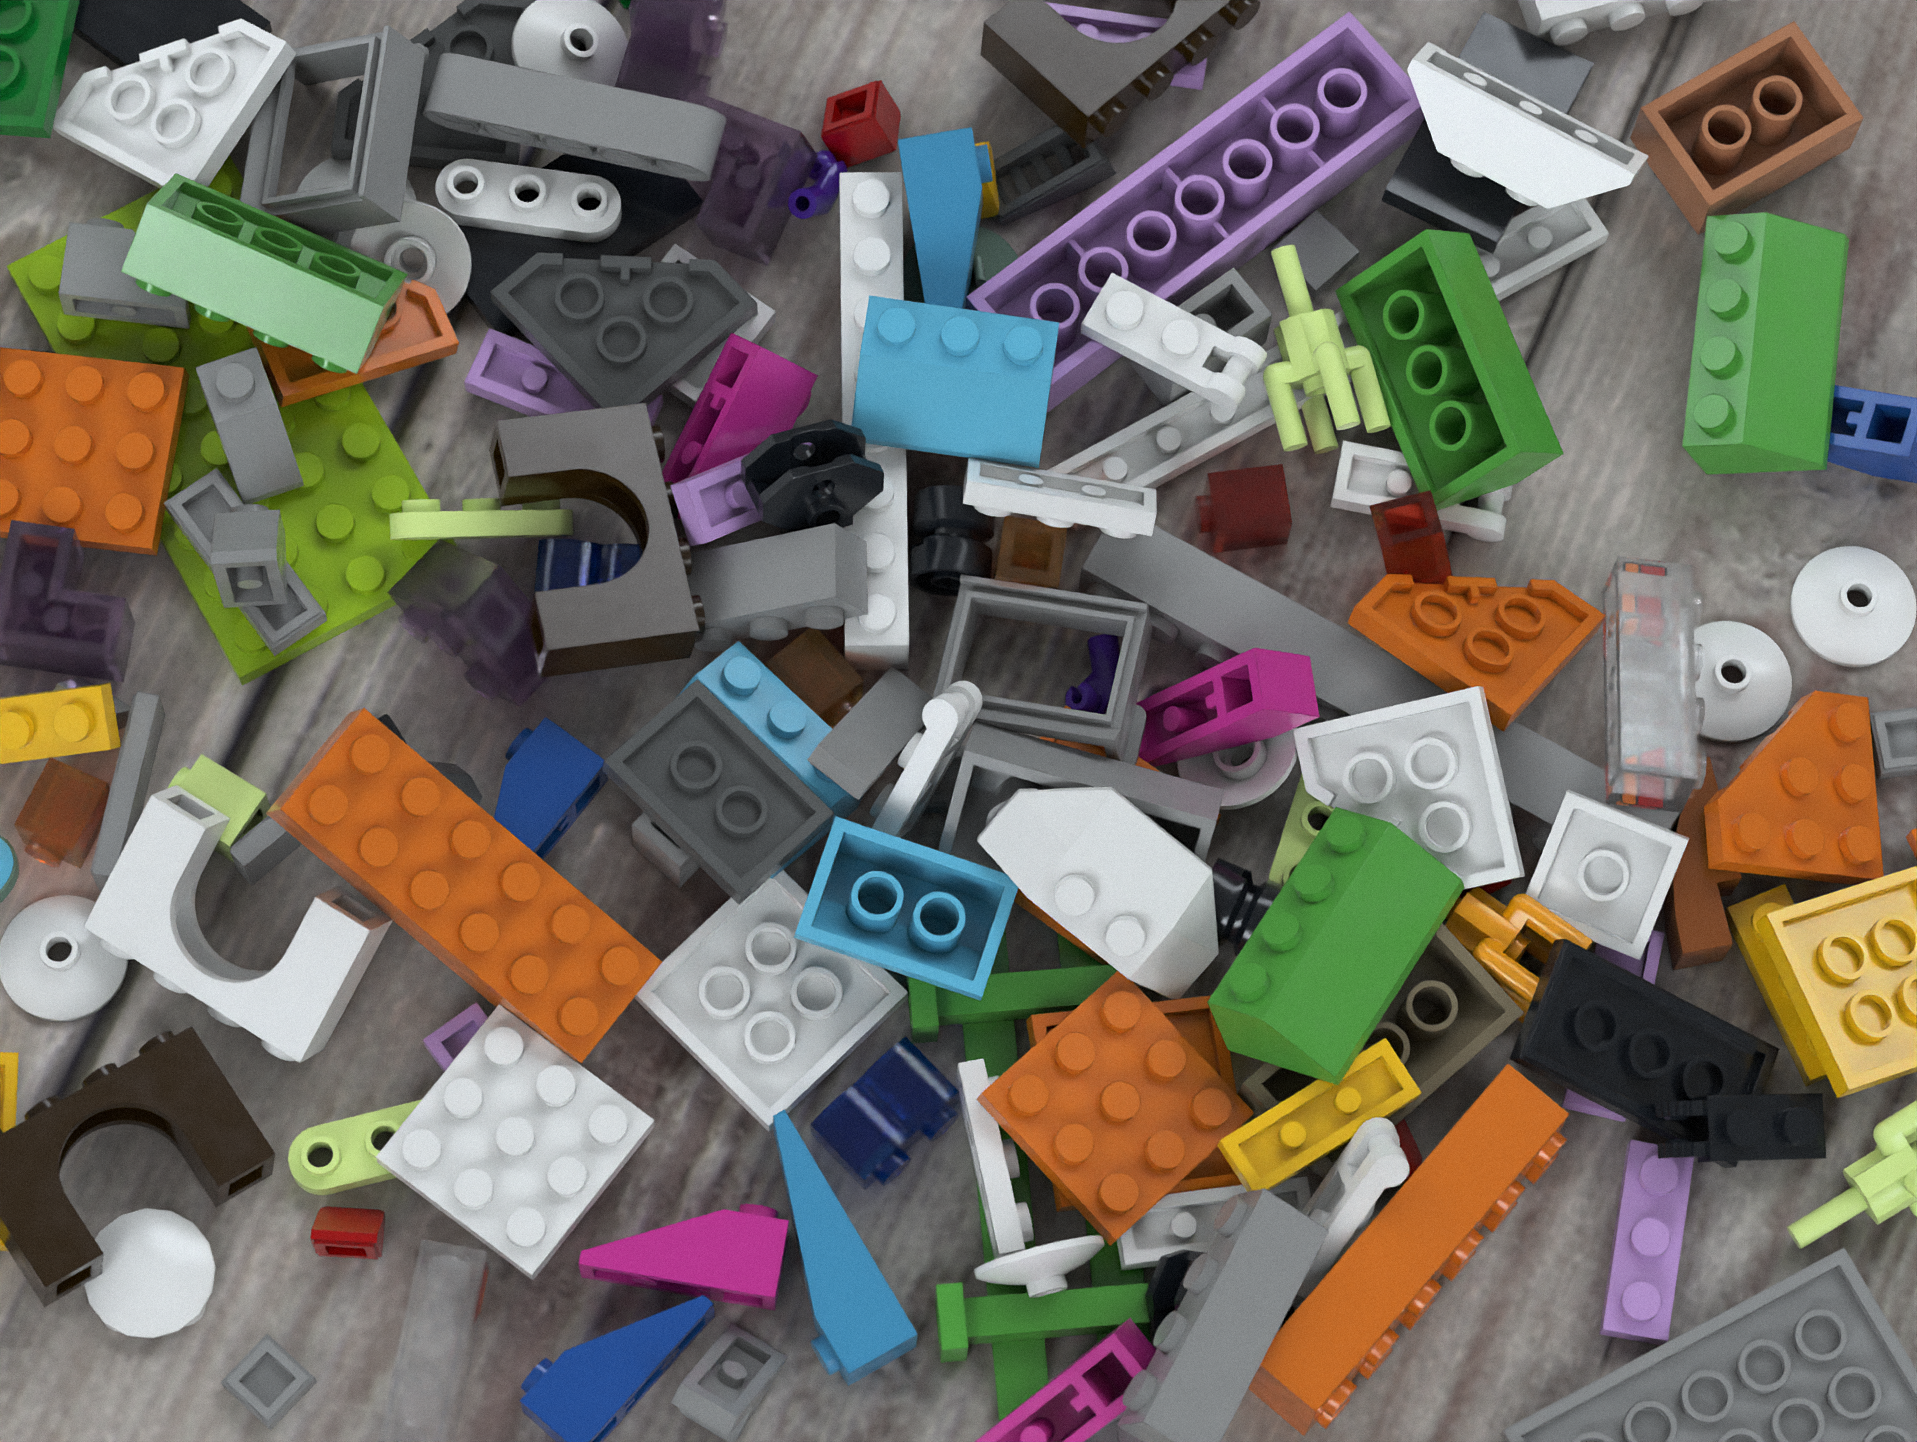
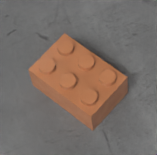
M1793 21L1641 107L1630 139L1640 152L1649 156L1646 162L1695 232L1700 235L1705 232L1707 216L1736 214L1848 150L1863 121V116L1798 25Z

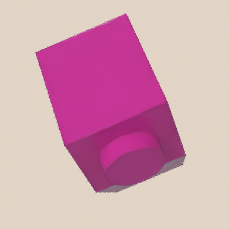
M730 333L662 471L664 482L672 481L675 484L750 453L771 434L791 430L796 419L803 414L810 402L811 389L818 375L753 342Z
M1252 648L1137 702L1136 705L1141 706L1145 710L1147 717L1138 756L1151 766L1157 767L1273 738L1320 717L1310 656Z
M741 1204L739 1212L726 1209L582 1250L578 1263L581 1278L692 1297L704 1295L709 1300L775 1311L789 1239V1220L778 1219L777 1210L756 1204Z
M1131 1318L1127 1319L974 1442H1085L1125 1411L1127 1406L1122 1403L1124 1393L1135 1375L1141 1370L1147 1369L1156 1352L1155 1348Z

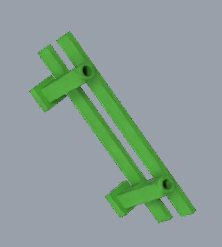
M1005 929L981 1001L909 976L906 977L912 1044L938 1042L939 1026L962 1024L965 1062L984 1058L987 1076L998 1075L1000 1077L1018 1061L1014 1020L1028 1019L1031 1015L1075 1010L1118 970L1110 964H1100L1057 933L1060 968L1010 972ZM998 1124L1001 1140L1010 1139L1011 1137ZM1013 1140L1019 1163L1020 1177L1011 1178V1186L1015 1203L1026 1201L1034 1235L1033 1241L1024 1242L1026 1250L1036 1247L1027 1154ZM977 1182L985 1264L994 1260ZM1085 1219L1086 1236H1101ZM1103 1238L1104 1247L1089 1259L1090 1288L1066 1289L1045 1296L1029 1298L1026 1285H1003L986 1282L987 1296L964 1298L962 1282L936 1284L935 1309L940 1363L967 1361L968 1345L991 1343L999 1421L1049 1382L1045 1338L1096 1334L1098 1343L1123 1322L1131 1318L1151 1343L1150 1320L1145 1298L1149 1286L1144 1280V1270L1140 1268L1122 1271L1117 1240L1110 1246Z

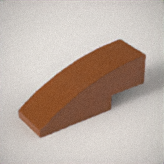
M1710 757L1697 759L1687 778L1676 808L1680 812L1671 828V831L1690 838L1664 900L1665 932L1673 971L1723 961L1733 944L1721 897L1731 896L1742 876L1740 872L1708 868L1704 806L1719 790Z

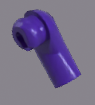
M821 150L814 155L816 159L813 162L806 163L805 173L815 183L809 187L796 189L789 196V210L796 218L806 219L825 215L831 211L839 196V173L848 171L843 160L837 161L831 151Z
M1100 634L1087 640L1092 672L1077 688L1070 686L1065 694V705L1074 710L1106 715L1119 660L1120 645L1118 636Z

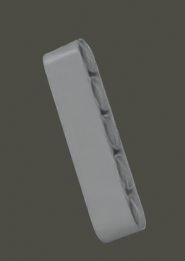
M443 53L440 55L423 111L424 117L449 129L693 181L710 180L727 122L724 115L702 105L454 53Z

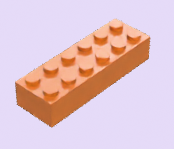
M365 708L351 712L344 718L266 812L268 816L495 1007L499 1004L577 1063H582L662 963L658 957Z
M1507 1064L1279 1329L1248 1389L1303 1436L1307 1434L1316 1422L1324 1429H1327L1350 1402V1396L1358 1387L1352 1382L1358 1372L1369 1380L1393 1351L1392 1347L1400 1338L1394 1332L1398 1325L1401 1323L1410 1331L1432 1306L1435 1296L1442 1288L1436 1282L1438 1278L1443 1274L1452 1282L1477 1252L1475 1249L1484 1239L1478 1231L1485 1226L1494 1233L1518 1204L1516 1201L1526 1188L1520 1184L1524 1177L1532 1184H1535L1559 1155L1558 1152L1568 1140L1559 1132L1570 1114L1510 1064Z

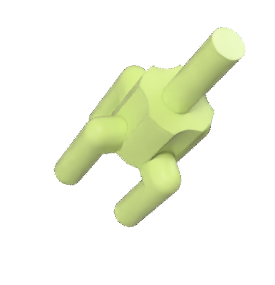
M1286 245L1274 249L1271 255L1289 318L1280 321V325L1274 329L1283 362L1267 366L1263 372V380L1283 450L1293 451L1308 445L1292 389H1304L1306 397H1311L1301 408L1315 454L1330 452L1339 447L1324 394L1327 395L1337 430L1349 429L1361 423L1348 375L1352 379L1367 433H1374L1389 428L1391 423L1369 350L1361 345L1344 348L1334 311L1331 309L1314 311L1295 245Z
M1917 1100L1875 1126L1873 1137L1877 1145L1874 1151L1843 1169V1175L1850 1186L1848 1190L1787 1226L1790 1236L1800 1249L1863 1211L1877 1225L1908 1206L1917 1217Z

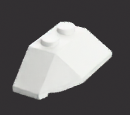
M1430 42L1412 58L1407 69L1437 152L1451 158L1452 165L1459 171L1473 177L1485 176L1505 186L1508 195L1520 203L1529 206L1541 205L1549 209L1628 186L1642 170L1649 157L1635 148H1630L1622 142L1489 75L1462 59L1454 57Z
M1078 787L1037 790V788L1018 789L977 837L978 843L1029 900L1126 978L1170 999H1180L1219 954L1212 868L1112 787Z

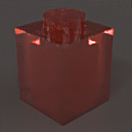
M1283 464L1207 474L1204 494L1195 496V514L1199 533H1210L1213 553L1285 545L1288 543L1292 527V517Z
M1431 490L1369 506L1386 575H1412L1414 583L1444 584L1447 576H1453L1444 533Z

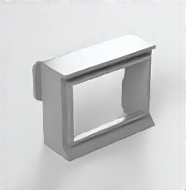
M389 25L384 26L383 32L294 48L297 52L296 56L253 119L240 201L333 242L337 241L341 231L400 222L423 66L429 58L428 48L421 43L413 44ZM364 75L348 184L276 196L294 78L306 86Z
M961 574V585L951 617L933 698L942 694L953 683L962 681L979 614L1121 636L1124 638L1106 715L982 695L983 704L975 721L1023 734L1103 746L1107 758L1136 765L1147 720L1145 710L1141 706L1136 705L1153 632L1148 604Z

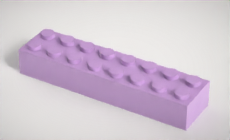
M1349 11L966 297L965 309L1059 322L1048 413L1123 356L1080 333L1081 323L1111 273L1178 307L1232 268L1239 269L1415 136L1425 117L1411 79Z

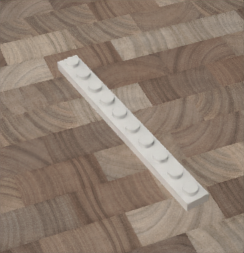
M1584 198L1549 209L1537 205L1512 218L1493 254L1477 246L1475 247L1497 299L1500 301L1605 244L1609 232L1587 199ZM1342 310L1335 314L1344 348L1356 346V340ZM1276 346L1266 351L1267 357L1256 374H1249L1243 384L1246 393L1236 410L1223 408L1191 392L1047 471L1150 489L1157 488L1276 423L1264 384L1263 372L1270 364L1283 362L1279 347ZM1348 375L1349 382H1351V376ZM1292 389L1298 410L1302 409L1301 406L1311 397H1306L1304 389ZM1077 523L1073 525L1076 531L1087 526Z

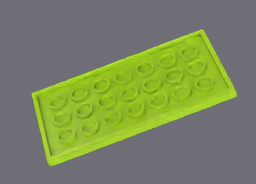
M230 155L208 187L240 201L243 177ZM160 188L101 218L119 222L124 226V229H132L136 233L146 204ZM67 235L7 265L12 280L53 352L184 367L190 376L167 501L216 468L241 500L207 406L196 367L254 348L255 346L247 327L231 319L228 322L209 319L198 313L194 308L195 304L188 301L191 314L190 329L65 315L59 297V287ZM363 383L285 407H280L273 391L304 486L252 504L266 506L269 510H280L285 529L286 561L324 610L327 617L325 623L276 656L273 655L238 607H223L214 574L165 509L160 541L242 686L466 568L465 558L453 539L390 540L389 514L402 513L403 500L430 498Z

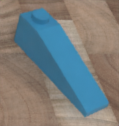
M972 127L898 139L899 155L924 303L965 309L983 207L981 183L993 181L987 144L975 146Z
M782 1110L773 1115V1133L814 1328L818 1334V1337L811 1340L810 1343L828 1375L831 1376L839 1371L846 1384L850 1386L917 1347L918 1334L785 1110Z

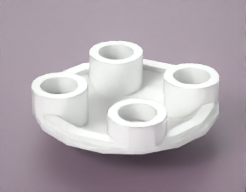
M145 1208L119 1216L99 1232L95 1241L104 1253L102 1274L85 1283L84 1286L89 1304L108 1328L127 1336L156 1338L177 1332L184 1326L192 1325L201 1319L206 1309V1302L212 1294L216 1266L209 1242L193 1222L172 1211Z

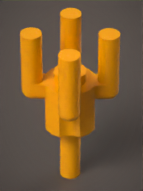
M1475 887L1463 899L1458 897L1445 918L1448 920L1445 924L1448 930L1524 1012L1517 1019L1521 1023L1524 1022L1540 980L1539 977L1518 963L1524 953L1528 952L1543 964H1546L1555 940L1567 939L1586 950H1589L1593 943L1592 939L1531 896L1523 893L1512 897L1508 905L1505 906L1480 887Z

